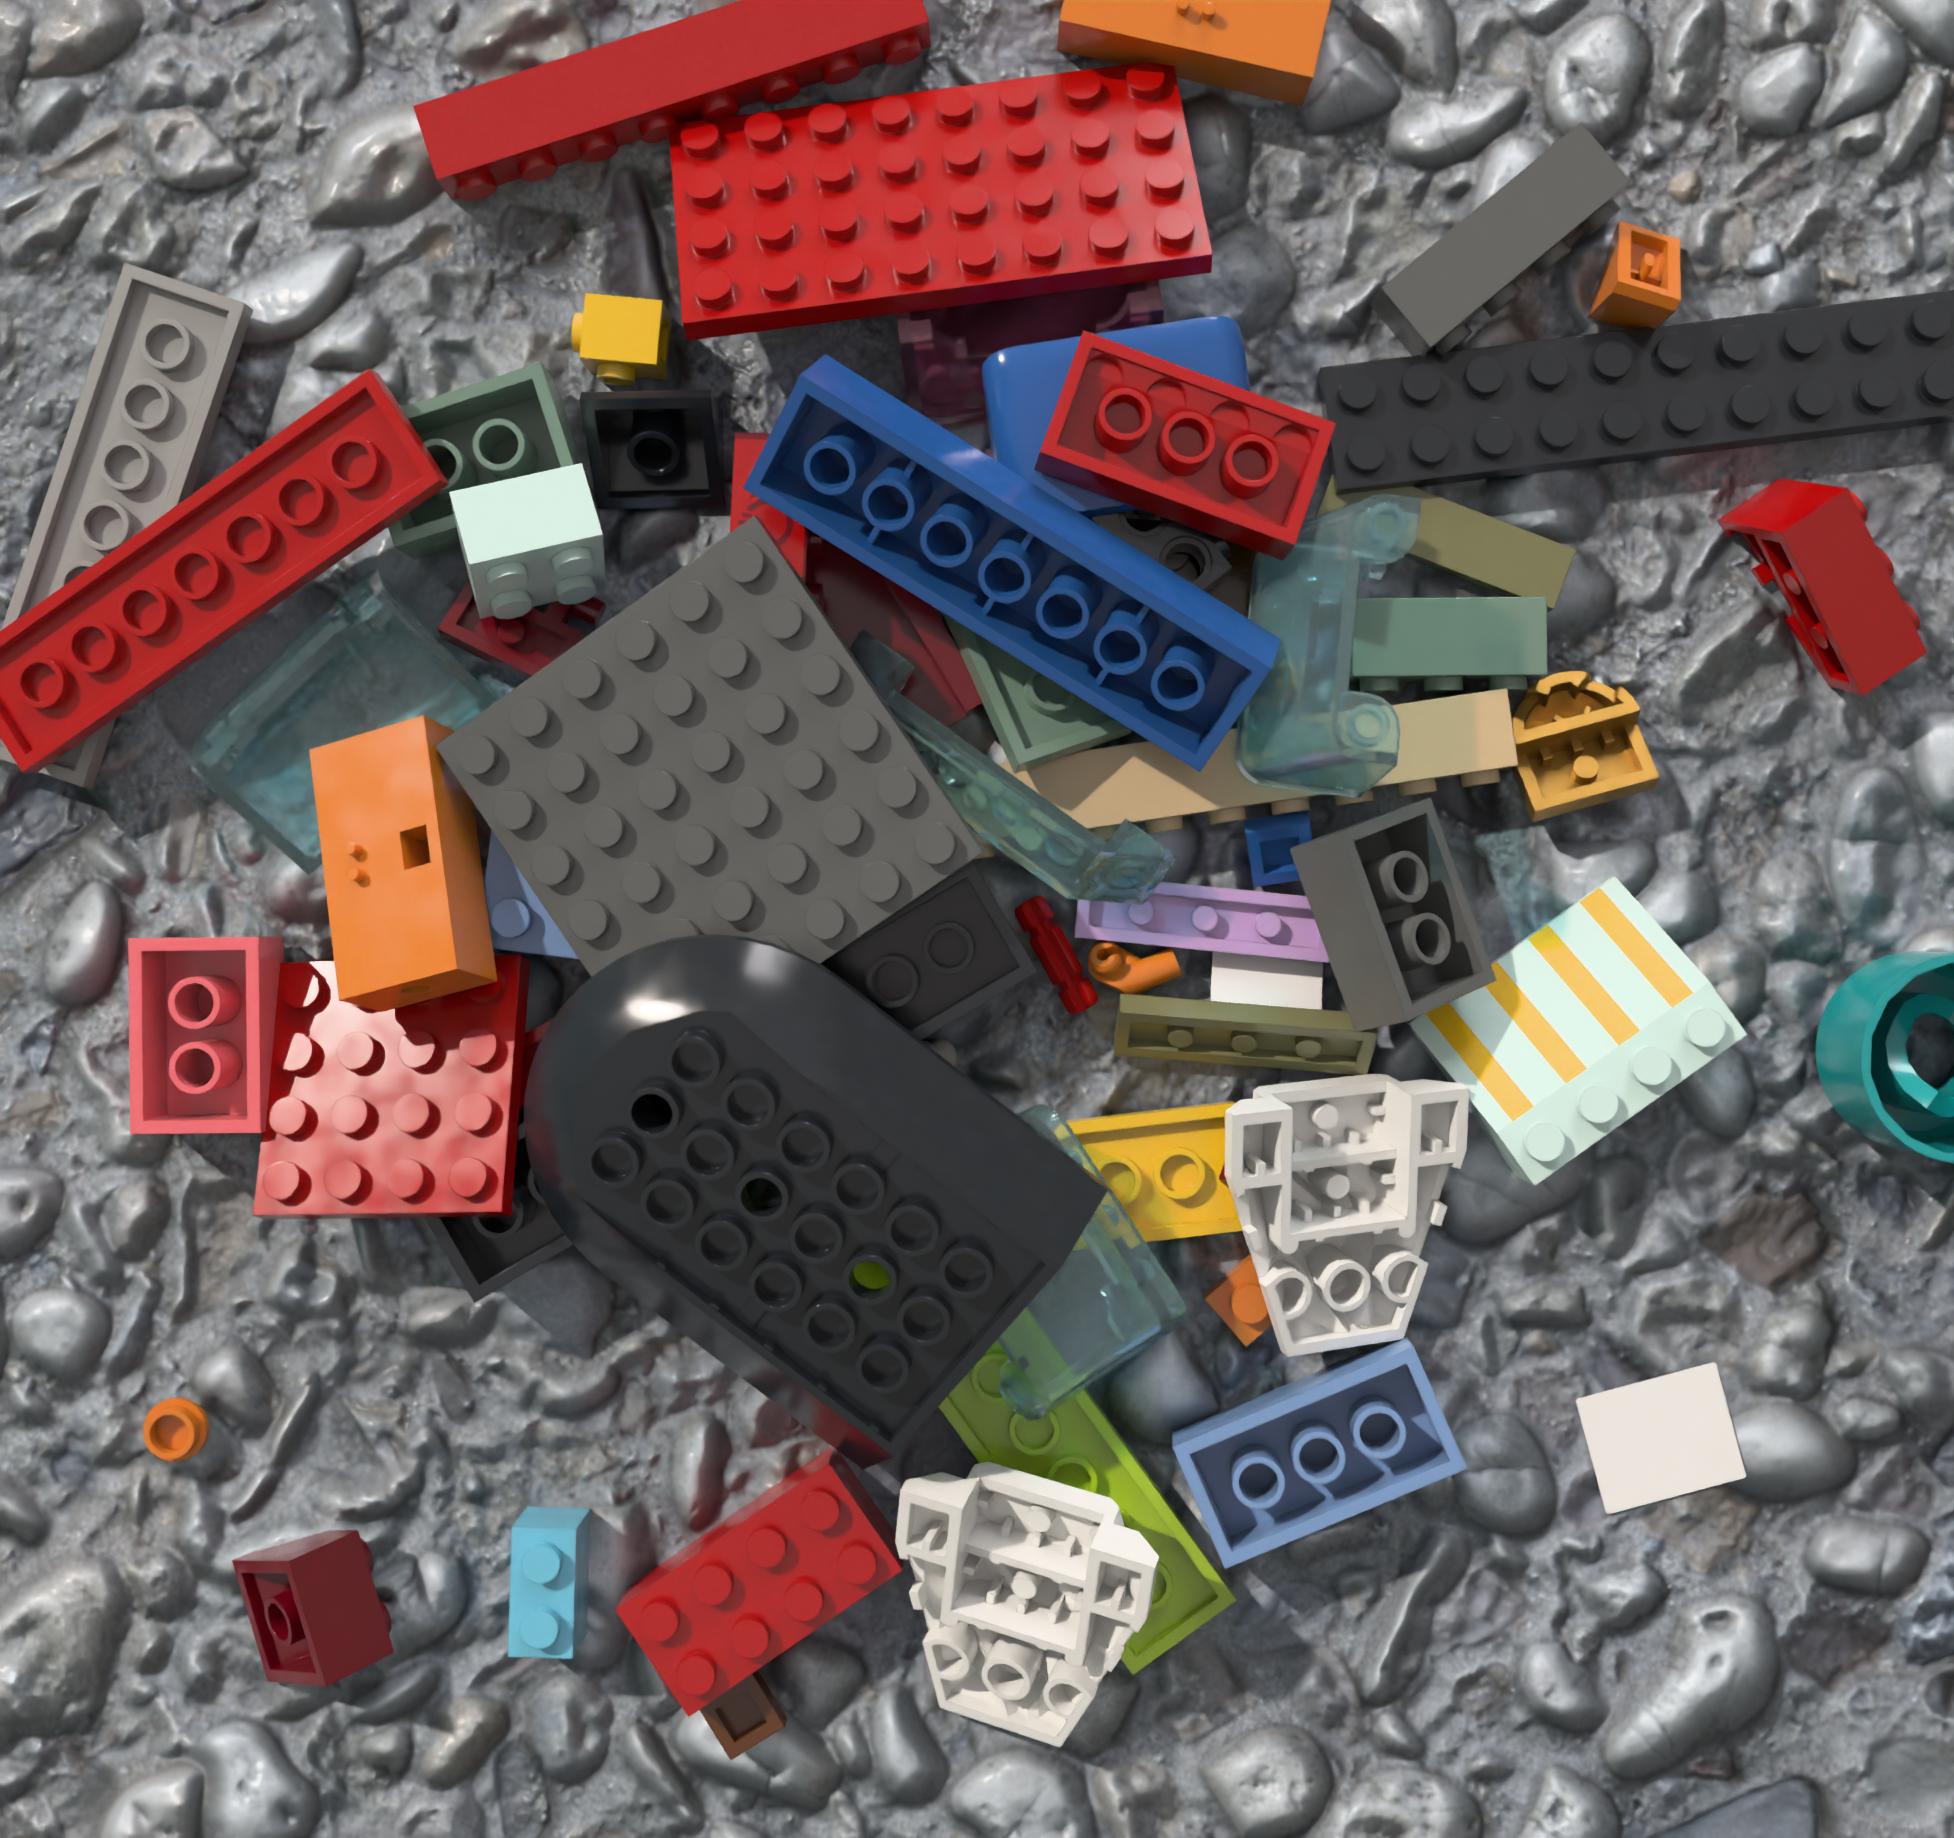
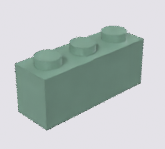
M1547 597L1352 598L1342 607L1343 683H1360V693L1399 692V682H1424L1425 693L1462 692L1463 682H1488V691L1507 688L1508 693L1527 691V681H1534L1547 675Z

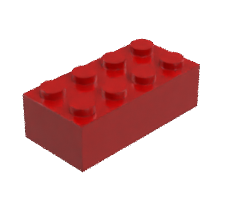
M831 1446L629 1585L615 1611L685 1713L690 1717L901 1572L904 1559L899 1558L895 1543L896 1533L841 1453Z

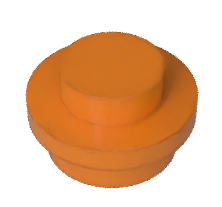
M184 1397L168 1398L155 1405L148 1413L143 1427L144 1441L149 1451L158 1458L169 1462L185 1461L196 1455L205 1446L210 1432L209 1420L203 1408L195 1401Z

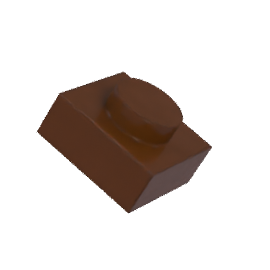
M758 1670L700 1709V1712L730 1760L783 1729L787 1721L785 1713Z

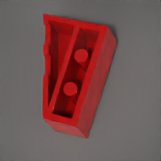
M1779 478L1719 518L1717 522L1728 537L1735 532H1740L1760 561V564L1752 568L1751 572L1761 586L1773 580L1793 612L1784 621L1828 686L1864 696L1927 653L1917 632L1920 629L1919 618L1913 608L1901 599L1891 578L1894 575L1893 564L1887 554L1875 545L1865 525L1868 515L1862 501L1848 488Z

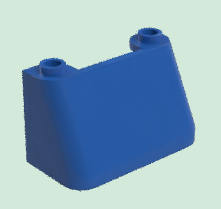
M1208 316L1095 334L1251 392L1240 327L1232 318ZM1081 336L1013 346L990 355L982 366V381L992 459L1085 517L1139 510L1137 507L1034 470Z

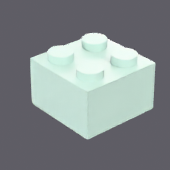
M582 463L449 492L460 547L480 619L491 616L499 619H512L528 613L534 606L559 601L562 604H577L592 598L596 592L606 590L603 533Z

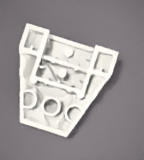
M1373 1073L1258 1086L1253 1090V1099L1239 1100L1225 1111L1224 1174L1232 1194L1280 1350L1287 1357L1404 1339L1429 1264L1421 1259L1420 1255L1431 1223L1441 1226L1447 1210V1206L1441 1203L1439 1198L1449 1168L1451 1166L1460 1169L1467 1151L1469 1087L1461 1083L1427 1079L1400 1082L1388 1075Z
M992 1462L975 1464L966 1479L939 1472L908 1479L900 1489L895 1543L899 1558L910 1559L915 1582L909 1591L913 1609H923L928 1632L922 1644L939 1707L1061 1748L1094 1699L1099 1687L1098 1685L1108 1671L1112 1672L1121 1658L1124 1646L1134 1631L1138 1633L1147 1620L1152 1605L1159 1562L1158 1554L1139 1531L1124 1526L1119 1506L1112 1498Z

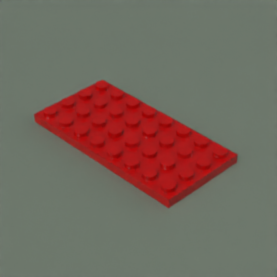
M1141 62L729 116L713 121L697 120L677 123L679 130L669 133L682 323L687 341L1212 273V250L1174 66Z

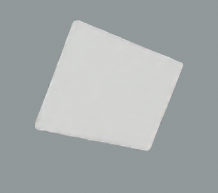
M1213 951L1210 1001L1322 1010L1323 962Z

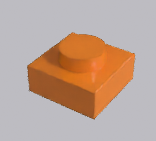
M1251 1254L1246 1256L1202 1294L1204 1299L1246 1347L1272 1325Z

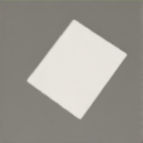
M1714 1362L1576 1399L1607 1514L1746 1477L1718 1368Z

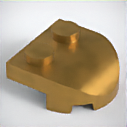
M1568 671L1541 679L1528 689L1524 700L1518 706L1512 719L1518 765L1510 768L1532 822L1656 789L1660 776L1637 725L1640 708L1634 698L1623 687L1619 686L1617 690H1614L1602 683L1592 681L1589 672Z

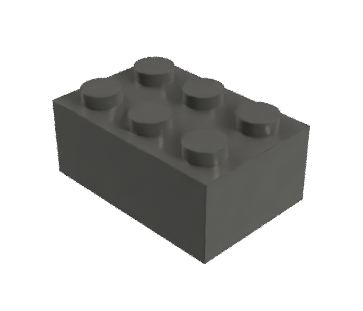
M1431 797L1378 814L1290 848L1293 861L1355 1032L1410 1021L1497 981Z

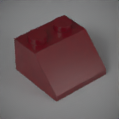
M328 1530L246 1554L232 1560L267 1681L327 1687L394 1653L389 1636L392 1628L391 1617L385 1604L378 1599L371 1575L374 1567L372 1553L366 1542L360 1538L358 1530Z

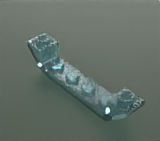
M864 629L857 634L850 647V651L971 830L1067 899L1140 905L1146 902L1179 856L1126 818L1107 843L901 695L900 693L915 666Z

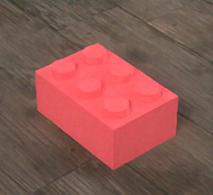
M284 937L128 938L130 1134L265 1132L280 963H284Z

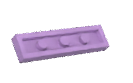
M1080 874L1074 927L1075 938L1329 963L1326 949L1306 896Z

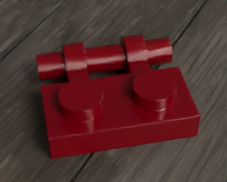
M468 578L440 624L438 631L441 639L526 681L585 638L583 632L567 625L569 620L576 616L596 626L605 612L606 603L595 597L577 604H562L559 601H555L549 604L545 613L532 607L528 613L512 619H499L495 616L480 619Z

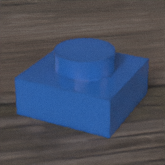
M1308 811L1244 820L1253 886L1258 887L1299 881L1300 877L1290 848L1312 840Z

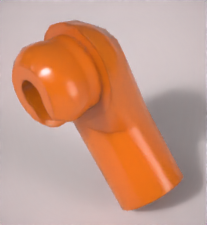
M1101 941L1092 946L1087 956L1088 969L1091 975L1098 982L1122 994L1138 995L1183 976L1172 947L1140 958L1111 941Z

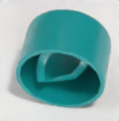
M1910 951L1887 955L1861 967L1850 975L1834 992L1827 1003L1820 1019L1815 1045L1816 1067L1819 1080L1836 1112L1848 1125L1869 1140L1893 1149L1954 1163V1064L1948 1077L1937 1088H1933L1920 1079L1909 1064L1905 1048L1914 1020L1923 1013H1931L1944 1019L1954 1037V953Z

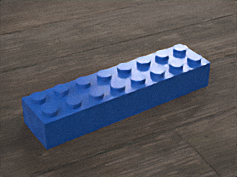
M826 354L800 374L743 487L746 491L1201 772L1272 669L1282 640Z

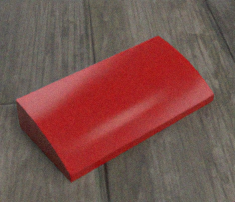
M1083 330L1034 470L1284 561L1296 545L1336 423Z

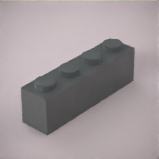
M1580 122L1382 286L1370 306L1412 356L1422 355L1424 357L1426 354L1436 350L1443 358L1472 333L1471 329L1467 326L1471 319L1483 309L1486 310L1490 317H1493L1522 292L1516 282L1534 268L1541 277L1560 262L1571 251L1565 242L1582 227L1591 236L1615 216L1621 208L1614 200L1631 181L1583 123Z

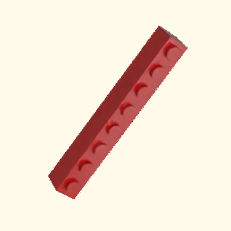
M741 0L413 107L436 180L451 200L460 198L464 201H477L493 195L497 191V186L518 179L526 182L546 179L557 172L558 166L580 159L584 162H598L608 159L618 152V147L639 140H643L646 143H657L669 139V133L679 130L677 123L697 120L713 121L723 117L736 116L741 107L763 100L767 104L783 103L797 96L801 88L822 81L829 85L845 83L858 76L861 69L884 61L887 65L907 63L918 57L922 49L931 47L929 20L922 0Z

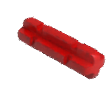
M1041 895L1034 896L1018 905L1014 909L1015 916L1023 931L1030 932L1033 939L1029 940L1053 986L1058 984L1061 992L1058 995L1067 1012L1075 1015L1095 1005L1098 1002V995L1089 978L1083 979L1080 973L1083 967L1060 925L1054 926L1051 920L1054 914L1046 899Z

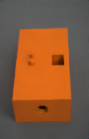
M1064 0L1059 18L1057 50L1119 65L1141 62L1174 66L1176 78L1303 106L1314 77L1331 0Z
M424 715L309 750L339 1001L381 1012L497 982L473 801L435 747L455 731Z

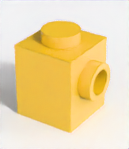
M585 293L583 313H575L573 317L571 331L572 349L574 352L580 353L579 358L590 373L597 374L596 379L606 384L631 386L635 384V377L666 380L672 317L663 300Z

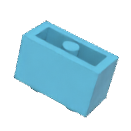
M528 1506L512 1526L508 1657L573 1659L587 1634L590 1508Z

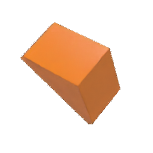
M1619 221L1611 240L1588 317L1628 330L1645 327L1656 329L1676 311L1681 301L1680 239Z

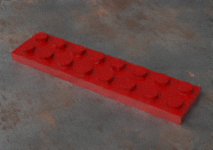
M371 369L363 372L0 631V738L22 773H37L449 485V482L380 374Z

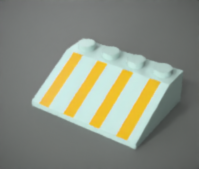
M1615 876L1606 880L1491 962L1497 981L1407 1022V1025L1447 1081L1461 1083L1469 1087L1468 1110L1515 1176L1534 1186L1747 1035L1709 980Z

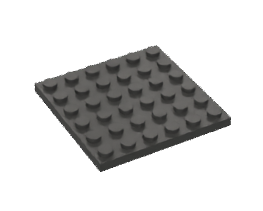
M755 515L435 746L591 977L618 958L642 947L668 939L693 935L748 937L790 949L821 964L986 851L761 518Z

